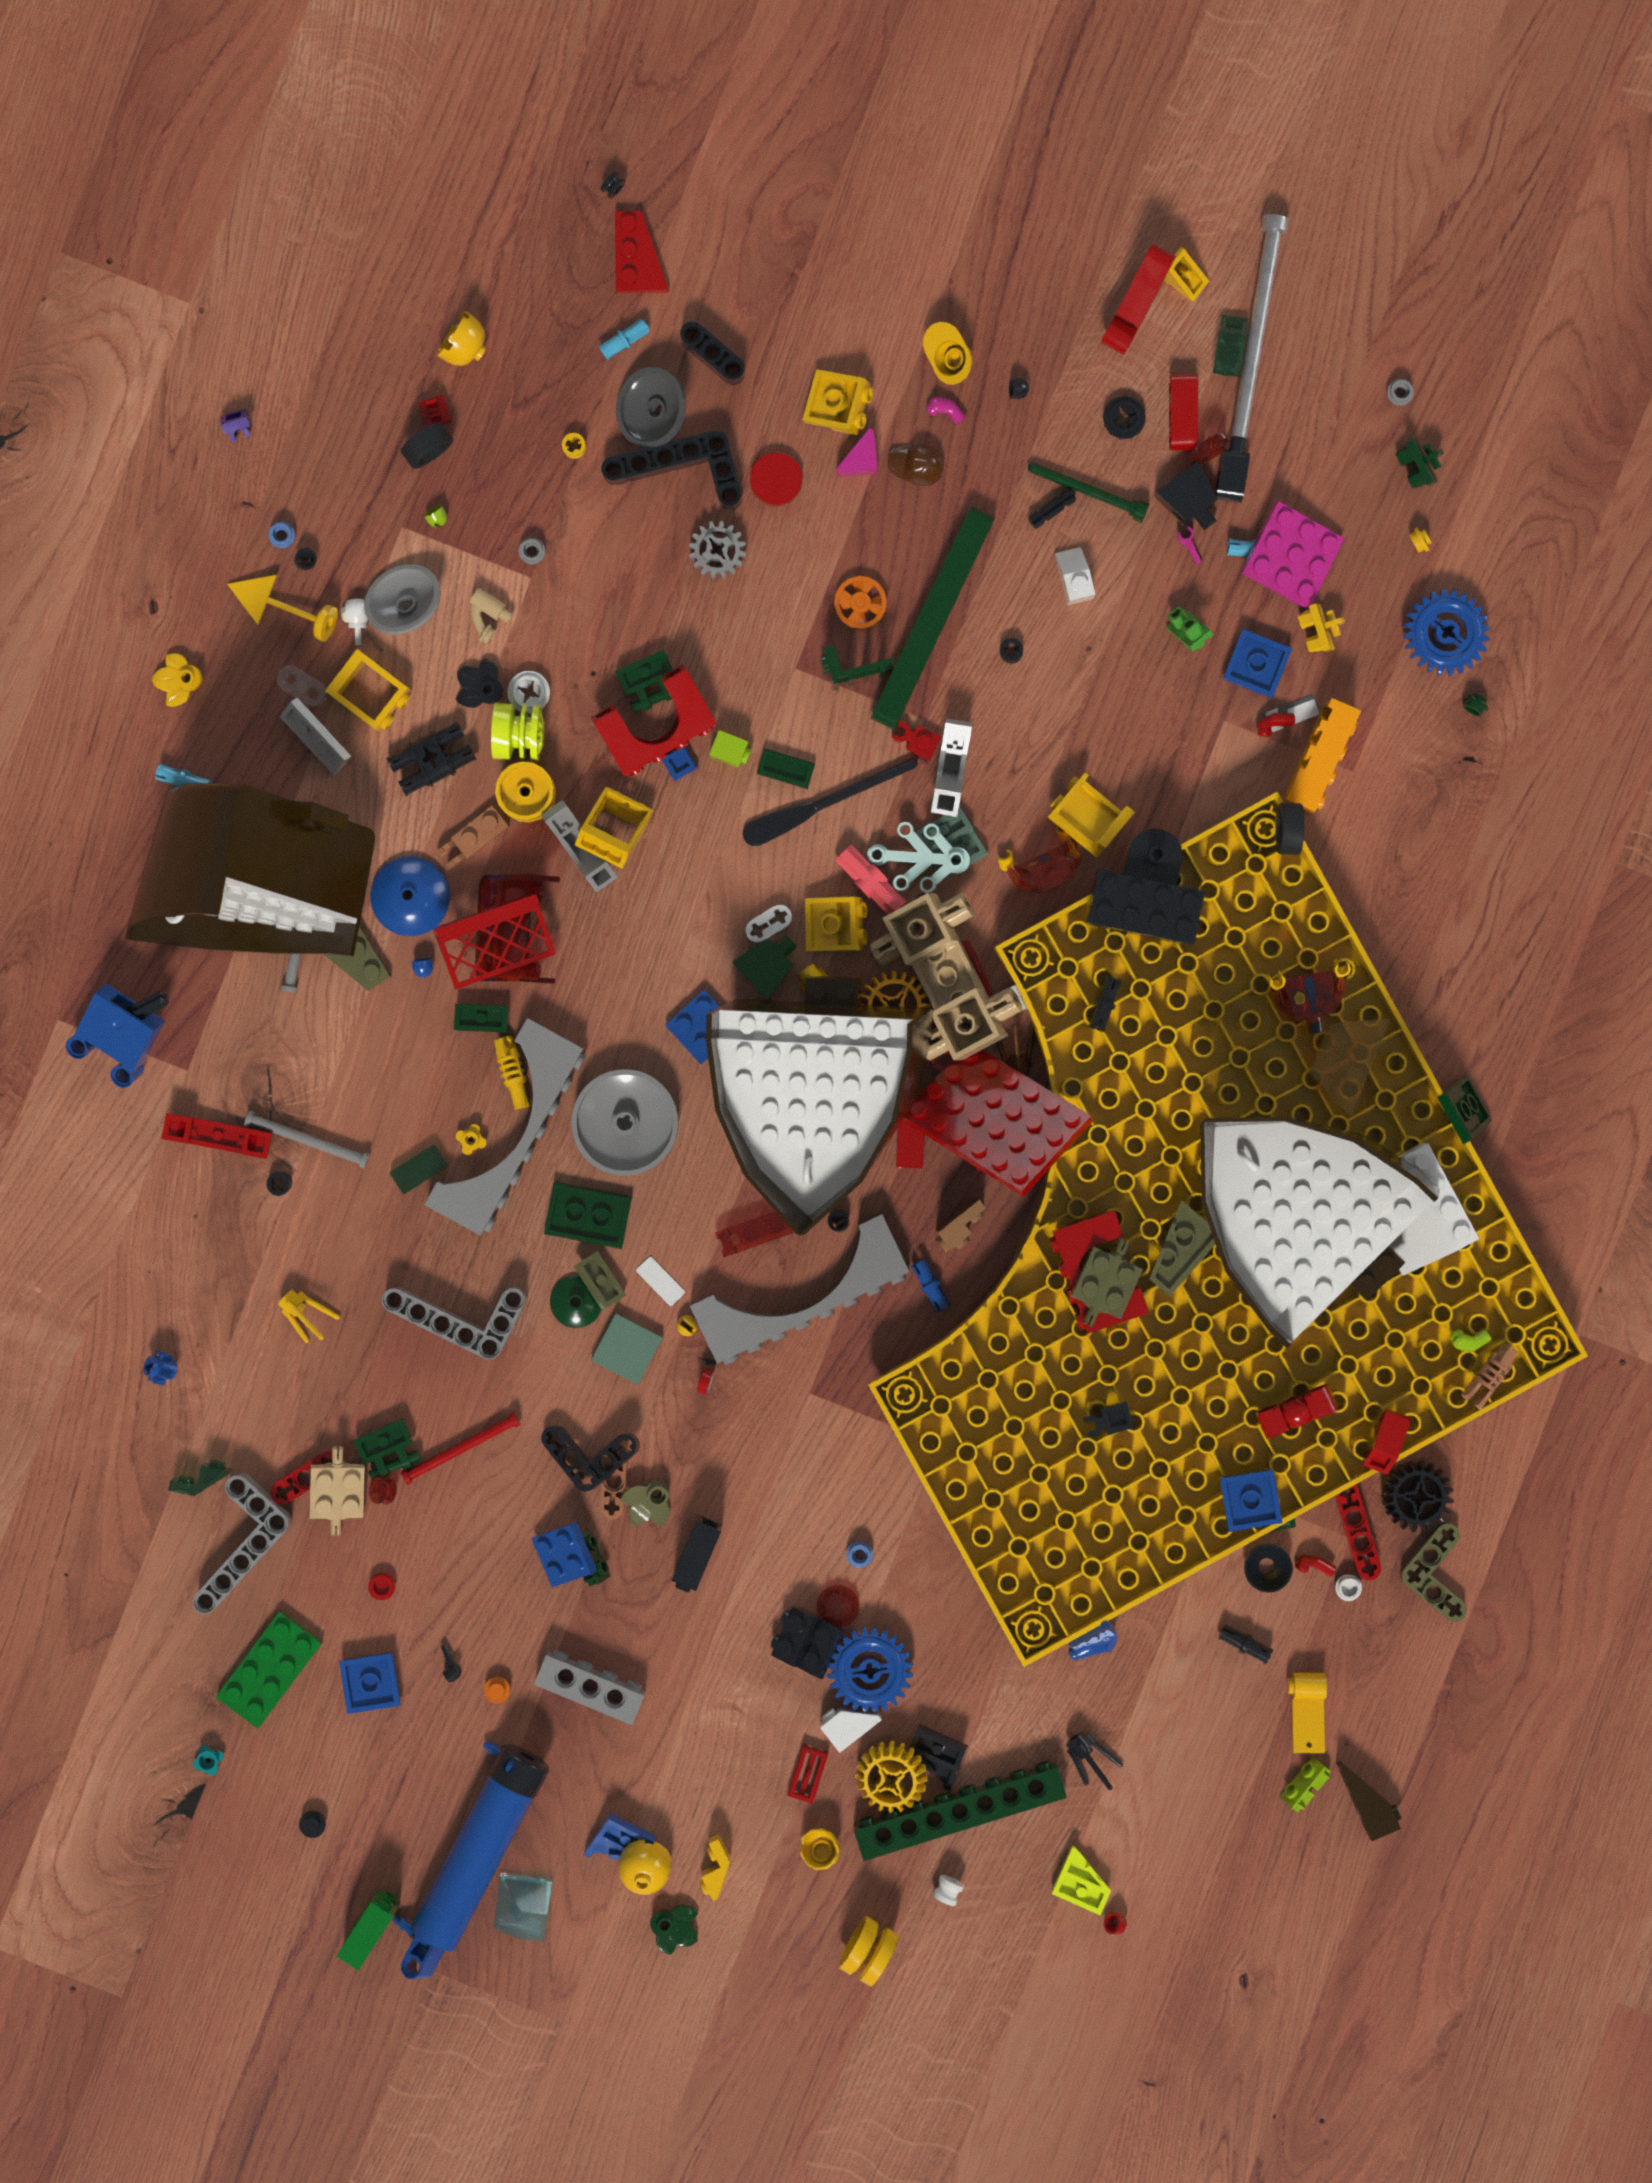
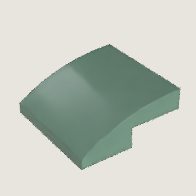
M960 806L957 817L943 815L932 822V824L940 828L941 834L952 847H961L968 852L970 856L969 866L988 856L986 849L975 834L972 825ZM925 827L915 832L932 853L944 854L934 840L925 837ZM930 827L928 829V835L930 837L936 835V828ZM959 855L953 856L952 863L954 865L960 864L961 857ZM932 864L935 871H937L940 867L943 866L939 864ZM951 872L947 877H945L942 880V882L946 881L947 879L953 877L956 874Z

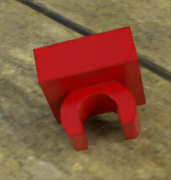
M444 395L418 402L426 427L436 422H441L443 425L452 422Z

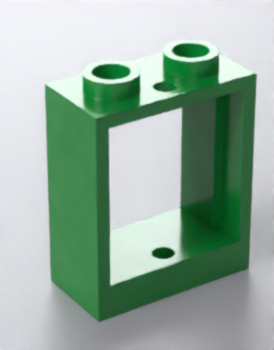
M377 1890L336 1957L358 1971L400 1905L392 1893Z

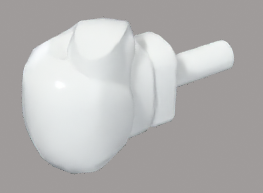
M358 598L346 601L345 607L341 608V617L344 622L348 623V628H355V645H362L361 628H367L368 619L364 610L365 600Z

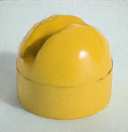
M683 1315L677 1321L676 1327L681 1335L691 1336L697 1331L698 1323L693 1316ZM685 1321L688 1325L693 1327V1330L690 1332L687 1328L681 1325V1322Z

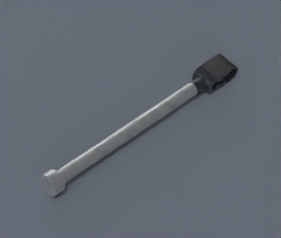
M1265 214L1262 219L1261 231L1265 232V239L1229 450L1223 449L1215 490V495L1219 500L1242 503L1250 461V453L1245 452L1281 235L1287 234L1289 218L1282 215Z

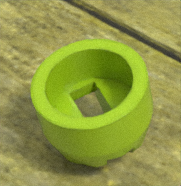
M437 505L424 514V518L432 527L439 528L440 525L443 526L447 522V514L442 505Z

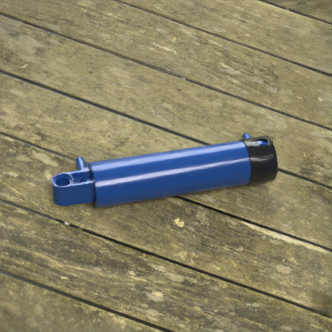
M490 1741L484 1743L483 1747L496 1759L412 1923L400 1915H395L393 1918V1922L413 1939L401 1963V1971L405 1978L422 1979L430 1977L434 1973L444 1952L455 1951L528 1808L537 1796L549 1773L548 1764L535 1754L511 1744L503 1745L500 1748Z

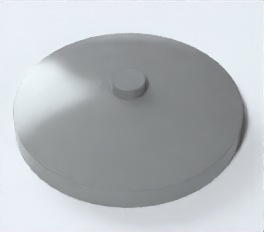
M621 1069L604 1073L586 1085L575 1102L571 1124L575 1143L588 1162L606 1173L630 1176L646 1172L664 1160L675 1143L679 1121L675 1102L663 1084L646 1073Z

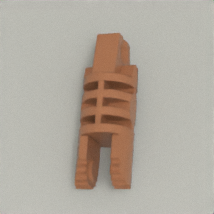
M1504 1344L1497 1353L1493 1352L1461 1396L1468 1400L1477 1392L1481 1385L1484 1386L1474 1402V1406L1480 1410L1512 1368L1511 1362L1518 1352L1508 1344Z

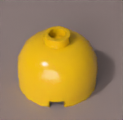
M464 311L458 317L460 320L459 325L456 324L451 327L436 355L451 365L464 366L473 359L479 361L486 350V347L483 346L485 329L481 322L467 311Z
M637 1840L629 1843L621 1852L618 1863L619 1877L624 1886L633 1893L639 1895L656 1893L668 1881L671 1873V1856L668 1850L657 1842L650 1844L645 1843V1840Z

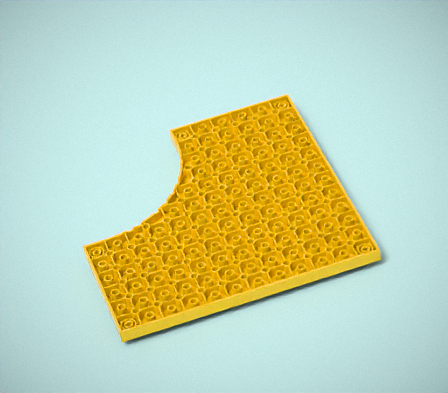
M1278 791L1180 845L1182 849V863L1177 886L1205 892L1194 945L1187 946L1086 925L1092 895L1090 894L994 947L1034 1026L1045 1061L1050 1091L1091 1115L1093 1122L1047 1171L1042 1197L1031 1228L1013 1263L994 1290L969 1317L944 1338L909 1360L870 1380L868 1386L1023 1667L1377 1473L1378 1471L1362 1466L1363 1457L1374 1441L1375 1425L1386 1408L1411 1417L1401 1452L1396 1460L1397 1462L1588 1357L1471 1142L1462 1143L1437 1097L1443 1092L1306 842L1303 841L1302 851L1299 855L1278 854L1276 849V819L1280 803H1284ZM1337 959L1338 967H1343L1346 964V959H1348L1351 971L1347 976L1343 977L1342 989L1336 990L1337 976L1334 971L1333 960ZM1278 970L1286 979L1285 985L1281 988L1283 1001L1281 1002L1277 1001L1275 990L1266 980V975L1268 974L1272 981L1276 980L1279 976ZM1310 974L1311 979L1315 983V993L1330 992L1332 999H1327L1331 998L1330 994L1321 997V999L1327 1000H1322L1321 1002L1323 1003L1315 1005L1319 1012L1316 1014L1307 1012V1009L1312 1012L1310 1000H1308L1309 1006L1306 1004L1305 1007L1296 1008L1294 999H1290L1294 998V992L1298 990H1303L1304 994L1307 995L1304 982L1305 976L1307 977L1308 975L1310 977ZM1109 976L1115 980L1122 981V984L1114 1002L1116 1005L1115 1010H1112L1105 1032H1101L1088 1026L1097 1005L1095 1000L1096 998L1099 999L1105 977ZM1321 1021L1323 1032L1312 1034L1310 1023ZM1290 1117L1367 1135L1396 1155H1400L1421 1143H1428L1479 1237L1478 1240L1458 1251L1402 1276L1398 1270L1368 1301L1349 1285L1293 1340L1288 1348L1265 1327L1227 1275L1216 1244L1171 1297L1149 1279L1181 1200L1207 1221L1202 1207L1200 1136L1201 1122L1207 1118ZM1115 1210L1123 1237L1120 1238L1130 1242L1124 1258L1130 1264L1143 1269L1135 1287H1141L1149 1314L1087 1334L1084 1328L1079 1329L1075 1314L1079 1313L1076 1303H1070L1066 1291L1067 1288H1070L1067 1277L1062 1278L1057 1263L1062 1261L1059 1252H1053L1049 1237L1053 1236L1051 1231L1053 1229ZM1120 1238L1094 1247L1104 1252L1114 1253ZM1091 1249L1083 1256L1079 1273H1081ZM1485 1329L1492 1339L1479 1349L1467 1352L1456 1349L1450 1340V1335L1456 1330H1461L1464 1335L1474 1336ZM1504 1344H1508L1518 1352L1511 1362L1513 1366L1499 1386L1496 1387L1485 1405L1479 1410L1474 1406V1402L1484 1386L1481 1385L1477 1392L1468 1400L1463 1398L1461 1394L1474 1376L1478 1374V1371L1493 1352L1497 1353ZM1329 1385L1339 1408L1338 1411L1317 1420L1313 1418L1312 1421L1296 1428L1290 1427L1289 1431L1266 1439L1255 1414L1256 1412L1279 1402L1281 1404L1291 1397L1297 1395L1304 1396V1392L1318 1386ZM1122 1401L1127 1402L1134 1428L1108 1435L1106 1428H1104L1098 1435L1088 1436L1087 1432L1094 1430L1096 1423L1094 1421L1085 1423L1083 1420L1085 1416L1094 1415L1100 1417L1102 1416L1100 1408ZM1273 1469L1282 1523L1229 1532L1219 1477Z

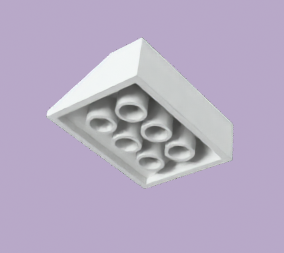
M1421 1143L1398 1155L1421 1170L1440 1189L1439 1198L1435 1202L1433 1201L1390 1244L1406 1261L1399 1269L1402 1276L1454 1253L1479 1239L1428 1143Z

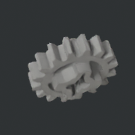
M711 521L709 522V529L706 530L705 527L700 526L701 534L693 533L692 537L696 543H690L689 548L695 550V552L691 553L689 557L691 560L697 559L693 567L695 569L702 567L701 575L703 577L709 572L711 573L712 580H715L717 574H720L722 579L725 580L726 572L729 571L734 576V567L742 568L743 564L739 558H746V553L740 551V549L746 547V544L743 541H738L742 536L741 532L733 534L734 526L732 524L726 529L724 528L723 521H720L718 527H715ZM713 534H723L726 537L723 539L716 538ZM705 541L707 545L706 551L700 556V546ZM712 543L718 548L723 546V558L717 553L712 555ZM735 545V555L731 561L728 554L729 550ZM711 563L721 564L722 567L715 568L709 565Z

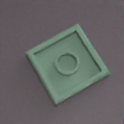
M616 1313L591 1361L638 1385L663 1337Z

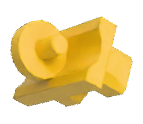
M1317 603L1310 605L1309 610L1299 614L1298 620L1302 629L1314 625L1316 627L1318 635L1305 639L1309 652H1330L1335 650V646L1329 629L1331 628L1333 637L1340 636L1339 625L1344 624L1345 620L1344 617L1336 619L1334 611L1330 610L1326 612L1327 622L1321 604L1317 605Z

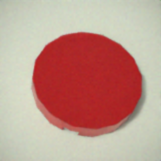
M772 452L763 455L755 462L750 472V485L753 494L769 506H783L793 501L802 488V472L798 463L784 453Z

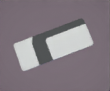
M1312 695L1265 713L1266 717L1272 713H1294L1295 724L1319 715ZM1275 726L1271 730L1275 732L1288 726Z

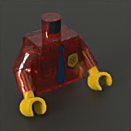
M1058 826L1055 828L1060 841L1064 843L1059 847L1018 866L1015 865L1013 854L1010 850H1006L1007 858L1003 859L997 855L1000 869L1007 871L1008 876L1020 891H1032L1042 894L1074 879V870L1080 866L1082 857L1076 841L1065 831L1060 832Z
M1337 959L1333 960L1335 973H1333V970L1285 979L1278 970L1279 976L1273 981L1269 974L1266 975V980L1271 986L1274 1004L1286 1017L1292 1018L1293 1021L1306 1019L1309 1035L1325 1032L1322 1016L1333 1014L1334 1009L1340 1005L1346 990L1347 975L1351 971L1348 959H1346V964L1343 967H1338Z

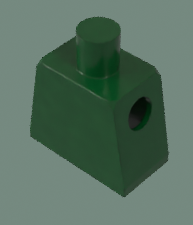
M787 935L776 946L767 938L735 959L732 963L768 1000L793 967V964L786 957L797 948V945Z

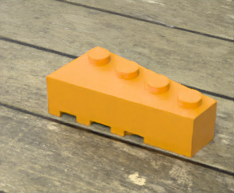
M1333 698L1323 705L1283 798V802L1301 803L1304 811L1310 814L1314 813L1316 809L1321 810L1327 797L1324 794L1327 785H1332L1336 777L1337 771L1335 767L1338 761H1342L1348 746H1346V743L1356 730L1358 725L1357 719L1361 710Z

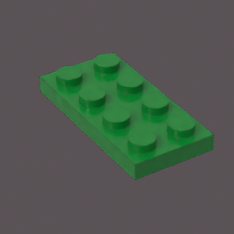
M280 1611L216 1698L259 1729L323 1642Z

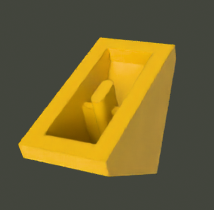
M1180 247L1175 254L1176 258L1164 281L1187 299L1194 302L1209 280L1186 250Z

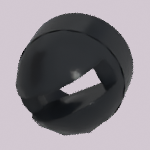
M1010 379V399H1022L1028 394L1030 386L1025 379Z
M308 548L300 549L294 556L295 565L304 571L313 568L317 561L316 554ZM311 558V563H299L298 559Z
M836 1210L829 1215L828 1225L834 1232H844L849 1227L850 1220L845 1212ZM845 1218V1222L837 1227L833 1226V1224Z

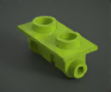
M1312 1756L1303 1765L1293 1781L1286 1786L1280 1798L1292 1810L1294 1809L1296 1812H1299L1301 1809L1304 1810L1315 1796L1309 1789L1313 1787L1319 1791L1330 1778L1331 1770Z

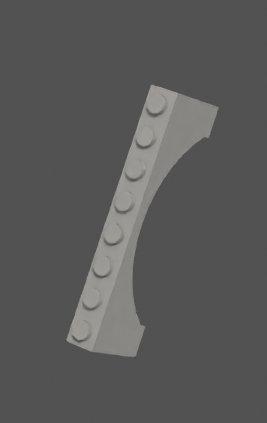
M529 1018L526 1019L515 1039V1042L521 1045L526 1056L533 1084L532 1112L523 1137L508 1157L488 1172L457 1183L445 1184L437 1181L424 1204L480 1236L485 1231L489 1233L497 1220L493 1216L497 1208L502 1210L509 1198V1195L506 1194L509 1186L517 1184L522 1175V1172L519 1171L523 1161L529 1162L535 1151L531 1146L536 1138L541 1140L548 1127L544 1124L547 1117L555 1115L560 1106V1102L557 1101L561 1092L566 1093L573 1082L570 1076L574 1068L579 1070L586 1058L583 1055L584 1048Z
M882 1213L858 1224L860 1229L859 1241L847 1272L830 1293L809 1307L786 1314H756L737 1309L718 1300L715 1293L691 1304L690 1308L716 1363L718 1364L722 1361L724 1365L732 1363L739 1359L737 1354L747 1350L748 1354L755 1352L763 1347L762 1342L770 1338L772 1342L778 1341L786 1337L785 1331L795 1327L796 1331L809 1326L811 1324L809 1320L818 1315L820 1319L826 1318L834 1314L833 1308L843 1304L844 1308L857 1303L859 1301L857 1297L864 1293H867L869 1297L882 1291L881 1285L889 1281L894 1285L907 1279L905 1274L909 1272L908 1267Z

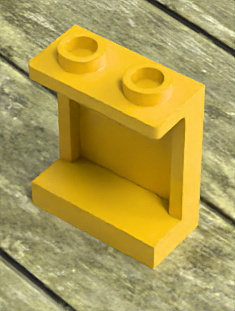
M1085 772L1080 779L1075 776L1065 787L1069 791L1065 797L1060 794L1050 805L1054 810L1048 818L1097 858L1135 812L1128 806L1122 811L1086 782L1089 775Z

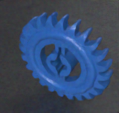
M1441 589L1440 597H1438L1434 591H1431L1430 600L1425 596L1420 597L1423 606L1416 603L1412 605L1416 613L1406 614V617L1412 620V622L1403 624V627L1409 629L1410 632L1402 637L1404 639H1411V642L1405 646V649H1415L1410 658L1420 657L1417 664L1418 667L1428 663L1427 673L1431 672L1434 667H1437V676H1440L1444 669L1447 670L1448 676H1452L1454 668L1457 669L1459 674H1462L1464 671L1463 664L1472 669L1473 662L1471 659L1480 661L1481 657L1478 651H1487L1482 642L1490 641V638L1484 635V632L1489 631L1491 628L1490 626L1483 625L1488 616L1479 615L1483 607L1474 608L1476 599L1473 598L1467 602V594L1465 592L1460 597H1457V591L1453 589L1448 596L1446 590ZM1450 613L1459 617L1466 629L1465 640L1459 636L1460 628L1455 621L1449 619L1441 621L1437 615ZM1429 625L1434 628L1432 638L1437 645L1448 646L1453 644L1458 649L1449 652L1436 648L1430 642L1428 636ZM1448 628L1450 630L1448 637L1443 638V630Z
M865 1626L862 1627L861 1635L855 1629H852V1639L843 1634L842 1638L845 1644H838L837 1650L839 1652H835L832 1657L835 1662H830L828 1666L834 1671L827 1673V1678L835 1679L829 1687L831 1689L839 1688L835 1697L845 1696L843 1705L853 1702V1711L860 1705L862 1706L863 1713H867L868 1708L872 1707L873 1712L876 1714L879 1705L887 1711V1702L890 1701L892 1704L897 1705L895 1696L905 1697V1693L901 1688L911 1687L910 1683L905 1681V1679L913 1677L912 1672L906 1671V1669L913 1666V1662L905 1661L910 1656V1652H901L905 1643L895 1644L896 1634L888 1639L887 1629H884L880 1635H878L876 1626L873 1627L871 1634H868ZM866 1651H875L883 1655L887 1660L886 1663H880L877 1657L867 1655L859 1661L857 1667H851L854 1658ZM872 1663V1667L876 1668L873 1669V1674L871 1675L868 1674L867 1670H863L866 1669V1664ZM889 1673L886 1682L874 1689H864L858 1686L852 1679L860 1677L866 1683H873L880 1679L881 1674Z

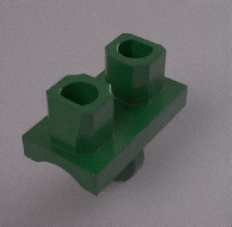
M1416 439L1407 441V446L1398 451L1396 457L1402 467L1415 461L1419 470L1407 475L1411 487L1418 488L1437 483L1428 463L1431 462L1434 470L1442 467L1438 457L1444 454L1443 450L1434 451L1431 444L1428 443L1423 446L1427 456H1424Z

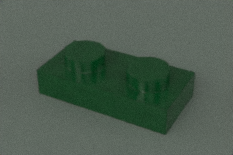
M455 1004L454 1030L508 1033L509 1006Z

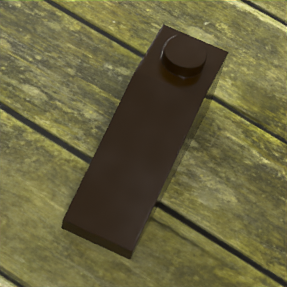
M1337 1762L1336 1765L1369 1839L1374 1841L1400 1830L1398 1821L1402 1818L1396 1805L1391 1806L1386 1798L1343 1762Z

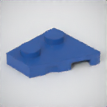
M609 1813L586 1846L584 1855L592 1857L593 1853L609 1854L608 1858L620 1859L622 1850L629 1843L645 1840V1843L654 1844L656 1836Z

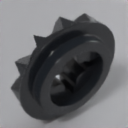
M1131 397L1115 398L1106 406L1103 413L1104 427L1110 435L1120 440L1132 439L1141 432L1145 424L1146 416L1142 405ZM1120 408L1125 415H1134L1128 420L1127 427L1126 425L1124 426L1123 422L1114 423L1120 417Z

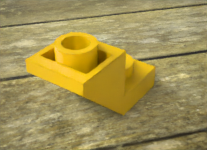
M719 1833L709 1838V1847H707V1852L712 1862L717 1861L718 1863L703 1870L702 1880L699 1881L706 1896L710 1894L713 1901L719 1897L731 1858Z

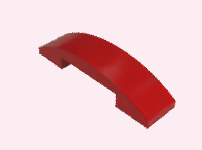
M166 1113L161 1139L267 1159L272 1133Z

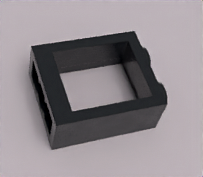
M701 1515L697 1516L671 1580L676 1583L675 1587L685 1592H690L691 1589L697 1590L720 1536L722 1524Z

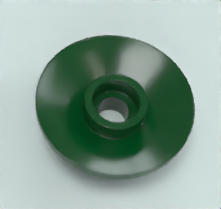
M579 1275L565 1277L552 1290L550 1296L551 1311L554 1317L567 1327L582 1328L588 1326L601 1313V1308ZM577 1297L580 1299L581 1304L579 1307L571 1305L572 1298Z

